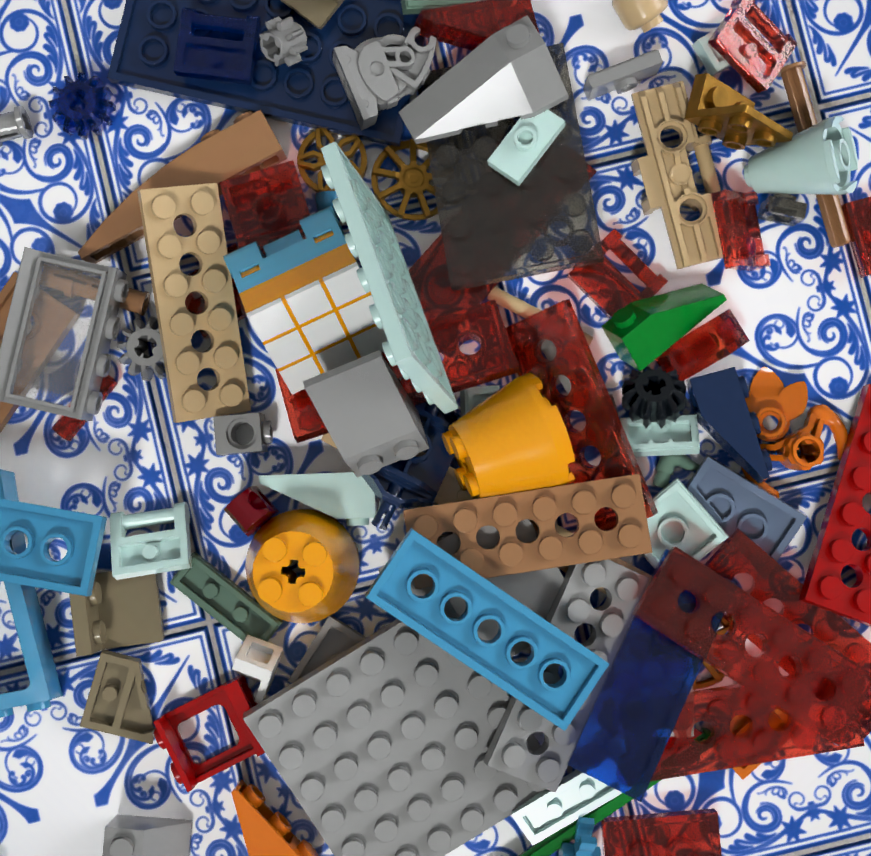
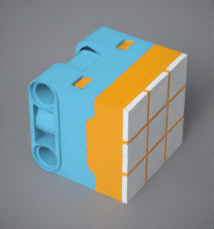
M332 206L299 220L306 239H303L298 229L264 245L263 248L267 257L264 256L256 241L223 256L236 284L246 315L292 395L305 389L303 384L305 380L380 350L381 353L384 352L382 343L387 341L384 329H379L372 318L369 306L374 304L371 292L366 293L357 275V269L360 267L347 246L345 234Z

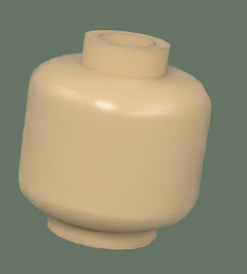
M612 0V6L627 30H636L641 27L642 31L646 33L663 21L660 14L667 8L668 0Z

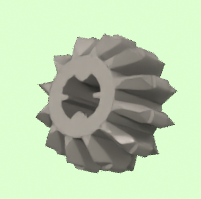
M150 316L145 325L141 319L137 318L134 320L136 331L128 328L122 329V333L129 338L127 342H117V348L127 351L118 360L121 364H130L128 374L136 376L141 372V377L144 381H151L154 373L159 379H165L166 371L164 368L158 320L156 317ZM149 341L157 345L152 349L153 356L144 354V351L148 349L147 343Z

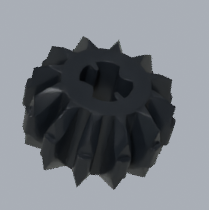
M663 364L657 369H651L647 366L643 369V373L632 369L629 380H625L622 385V407L624 411H629V417L632 422L643 419L645 429L651 422H656L661 429L665 425L666 419L676 422L677 418H679V412L684 410L687 401L685 397V381L678 380L679 375L676 370L666 373Z

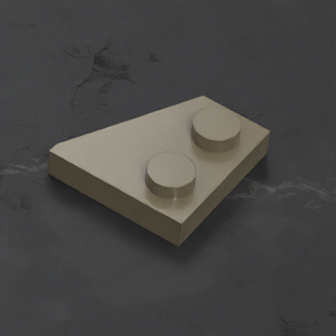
M105 649L102 650L80 727L153 744L155 737L154 725L140 658Z

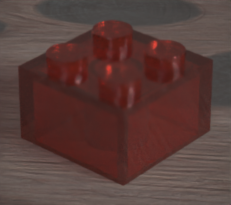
M293 160L219 182L239 248L256 241L264 256L267 257L263 248L264 245L298 229L303 239H306L299 220L310 216L311 212Z

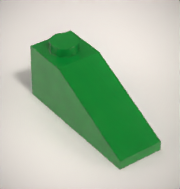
M701 283L630 302L624 308L616 311L613 317L601 327L619 358L641 372L727 299L723 293Z

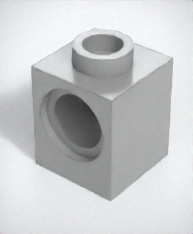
M248 413L213 417L216 455L226 456L268 452L267 443H273L272 424L270 420L265 421V414ZM248 423L253 428L254 436L248 444L242 445L236 438V431L241 425Z

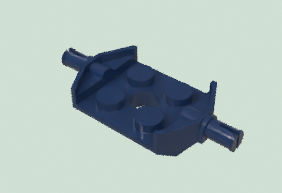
M449 379L450 385L452 387L454 383L451 379ZM413 393L408 394L418 410L428 441L429 449L426 450L425 455L408 460H400L382 467L374 474L362 475L381 503L371 523L377 527L383 514H385L379 527L383 530H387L390 519L398 508H417L432 505L455 455H449L442 440V433L449 431V425L459 419V415L454 410L444 414L435 404L429 405L422 394Z

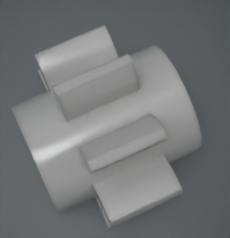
M278 16L265 22L268 30L260 34V46L265 57L273 61L277 67L284 63L290 67L302 61L299 53L308 50L306 45L307 36L303 27L297 22H293V17L291 16L283 20Z

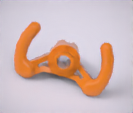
M820 404L808 410L807 417L801 428L772 444L759 443L761 449L766 448L767 451L777 450V455L769 454L771 461L781 462L785 468L795 471L810 470L812 466L819 465L824 460V443L820 438L824 424L833 433L839 461L842 458L848 432L839 416L827 405ZM799 448H800L801 453H800V456L798 457V455H797V450H799ZM741 467L745 478L779 498V492L765 481L757 483Z

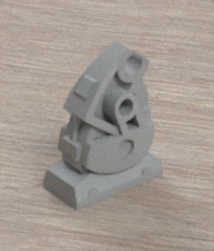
M415 26L410 30L407 37L390 34L368 39L360 43L354 50L346 45L334 48L332 61L361 131L376 124L378 111L397 106L399 99L408 94L413 96L420 86L424 85L431 71L430 65L435 52L436 37L431 35L426 46L417 45L415 38L419 36L421 29Z

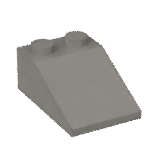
M380 350L303 381L304 388L340 455L356 477L374 474L382 467L400 460L411 459L419 452L429 449L418 410Z

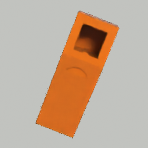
M242 779L237 783L231 793L249 856H318V853L308 841L304 839L300 841L290 831L292 826L283 814L278 811L275 813L271 811L264 803L266 799L263 793L251 783L247 785Z

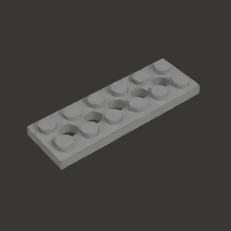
M609 559L569 565L564 577L565 579L546 617L548 622L573 639H575L574 633L576 628L581 624L588 623L591 628V635L587 641L581 644L607 661L609 666L565 731L512 696L483 760L488 767L551 792H557L650 579ZM603 587L607 594L606 601L602 606L593 608L590 603V596L595 589ZM554 663L546 667L543 673L545 683L554 684L561 679L558 674L560 664ZM534 732H543L544 742L541 747L536 750H528L526 746L528 737Z

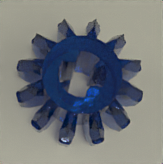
M79 72L75 82L69 76H64L66 86L63 89L53 86V92L59 98L48 101L49 106L56 111L52 116L54 122L58 125H63V131L70 136L77 132L80 138L87 140L90 130L97 136H102L100 125L102 123L112 125L113 121L107 114L117 111L116 105L110 101L113 97L112 91L109 87H102L103 82L97 76L88 79L85 73ZM84 103L87 107L82 109L79 105Z

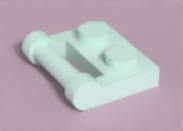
M187 502L174 503L172 508L125 515L124 512L110 514L112 576L116 580L192 568L189 529L190 511ZM167 523H174L175 529L126 537L127 530Z

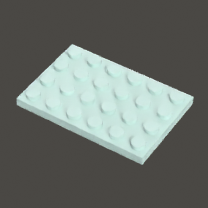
M336 141L321 148L326 165L321 166V171L329 188L336 191L338 198L332 200L334 209L341 222L347 223L350 231L344 237L352 255L355 258L359 257L362 267L357 269V275L366 293L371 292L374 304L369 306L370 313L376 326L379 329L383 328L386 334L387 341L382 343L384 353L391 366L398 365L405 380L411 379L415 390L418 393L423 392L429 405L435 404L444 414L459 408L389 215Z

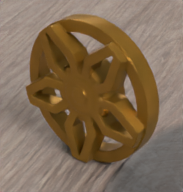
M317 128L310 133L302 142L297 155L299 173L306 185L315 192L335 191V189L331 190L327 184L323 187L321 166L326 165L321 151V148L324 147L321 143V137L326 136L329 142L332 143L335 142V139L331 134H341L332 133L324 128ZM341 135L346 138L341 139L338 146L348 159L352 158L359 149L361 154L360 169L352 160L349 161L363 179L368 164L365 147L358 136ZM316 140V147L320 152L314 150L306 152L309 146ZM353 142L354 144L349 151L345 152L342 149L345 145ZM310 158H317V163L314 164L304 162V160ZM305 169L314 172L320 170L317 174L318 184L308 177Z

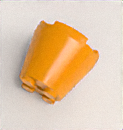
M533 373L513 379L449 425V431L442 433V440L449 455L455 454L459 468L454 470L456 479L463 491L468 490L471 497L485 498L569 484L575 480L573 473H569L568 464L575 462V457L565 424L557 406H551L545 396L542 397L539 390L543 389L542 381Z
M312 509L286 511L267 521L253 537L246 555V578L254 598L268 613L292 623L317 622L337 612L354 592L360 573L359 552L350 533L334 517ZM293 560H297L298 567L305 569V575L297 577L296 573L292 569L287 568V566H290Z

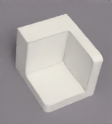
M247 635L235 657L232 670H235L239 675L260 682L255 702L261 703L264 701L273 682L283 647Z

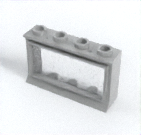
M24 247L0 347L1 402L79 420H93V416L99 413L102 406L103 394L99 392L102 378L107 377L111 368L112 358L111 355H108L111 340L117 338L120 330V318L117 317L120 302H125L129 292V281L126 280L127 274L115 267L112 268Z

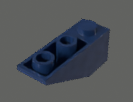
M735 367L689 379L686 388L694 414H697V422L757 483L766 481L770 477L768 471L772 470V462L767 449H761L758 442L757 434L761 433L760 424L756 413H749L745 398L749 397V390L744 376L738 377Z

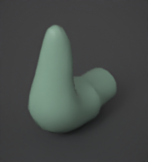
M686 455L661 456L655 468L657 471L652 485L665 488L669 484L671 475L674 474L675 467L694 471L697 470L699 464Z

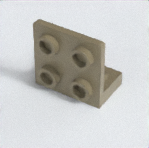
M112 571L100 572L95 575L91 596L69 593L76 657L92 655L102 649L161 642L165 638L157 574L116 580L112 576Z

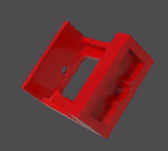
M242 675L162 714L153 722L156 727L154 728L155 739L161 749H167L173 761L171 763L172 774L179 784H184L187 792L193 790L199 782L255 754L258 757L265 753L243 720V713L258 703L255 702V697L245 677ZM214 705H222L239 736V742L237 745L204 762L196 763L193 761L179 733L178 726L181 722Z

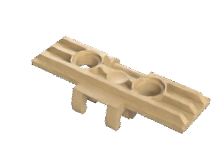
M679 81L632 93L631 97L647 156L639 157L631 163L633 176H642L647 199L641 203L643 214L649 215L653 211L661 209L677 269L729 257L730 254L716 206L728 201L727 196L720 189L709 147L712 144L711 136L703 135L698 137L695 124L684 119L689 102L684 82ZM666 129L676 130L680 137L678 147L668 148L663 145L660 139L661 132ZM695 151L706 194L701 195L697 193L687 152ZM680 206H688L694 211L699 210V218L695 221L685 220L680 214Z

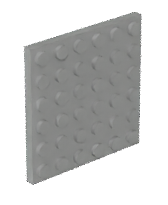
M449 599L444 606L445 615L450 618L460 617ZM398 619L243 713V720L334 856H445L507 818L514 809L545 790L488 767L483 761L511 699L509 693ZM532 733L526 743L528 750H536L541 747Z

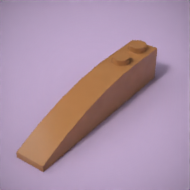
M261 109L255 113L248 111L239 115L233 121V125L222 131L216 129L206 133L200 139V143L194 145L158 170L134 190L102 222L78 251L81 259L96 264L144 238L137 193L141 189L217 183L220 196L286 160L287 157ZM178 215V216L175 218V220L178 219V218H180V217H182V216H184V215Z

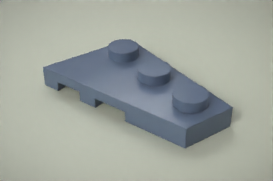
M709 455L705 456L686 485L687 489L728 534L735 546L745 555L764 580L807 518L803 512Z

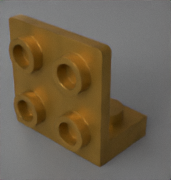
M708 73L695 75L684 119L698 126L699 132L719 138L723 141V146L734 150H743L746 145L774 147L776 143L791 141L793 132L755 110V102Z

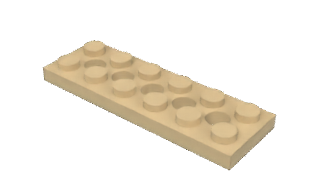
M206 183L141 189L137 191L173 422L180 423L251 411L232 278L223 257L228 254L218 184ZM178 215H185L193 222V232L190 236L182 237L174 230L173 223ZM184 254H192L199 261V270L193 276L184 274L180 269L179 262ZM191 292L200 293L205 300V307L199 314H193L186 308V297ZM198 330H204L211 338L210 347L204 352L196 351L191 343L193 334ZM204 368L212 369L217 378L215 385L209 390L202 389L197 382V376Z

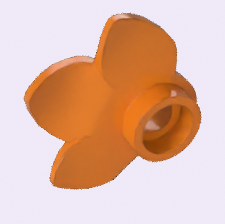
M764 366L756 373L750 385L749 397L745 398L749 413L755 412L759 420L761 433L757 434V437L763 441L774 442L782 439L787 434L790 421L802 415L807 406L808 389L804 381L795 382L784 387L780 378L768 367ZM768 416H774L778 420V425L773 430H767L763 426V421Z

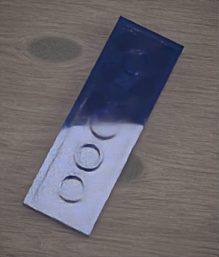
M668 549L663 551L568 758L567 765L640 802L642 801L738 583Z

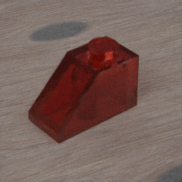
M728 309L680 338L655 360L659 366L663 364L666 373L676 370L679 375L678 380L684 381L733 353L750 340L732 311Z

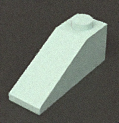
M353 472L259 475L260 484L336 519H346L347 526L369 525V518H374L378 510L376 494L362 476L356 477Z

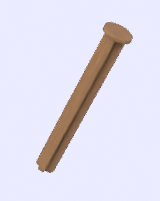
M805 61L786 65L775 72L777 77H782L798 133L817 124L802 71L806 67ZM816 194L830 246L837 248L849 244L851 238L839 196Z

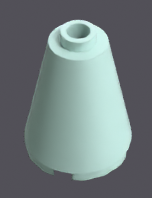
M842 116L829 117L793 135L791 141L777 143L774 147H769L751 156L748 165L744 167V179L747 186L752 187L756 193L845 195L853 193L857 186V180L850 182L851 171L858 170V159L850 128H841L839 125L845 119Z

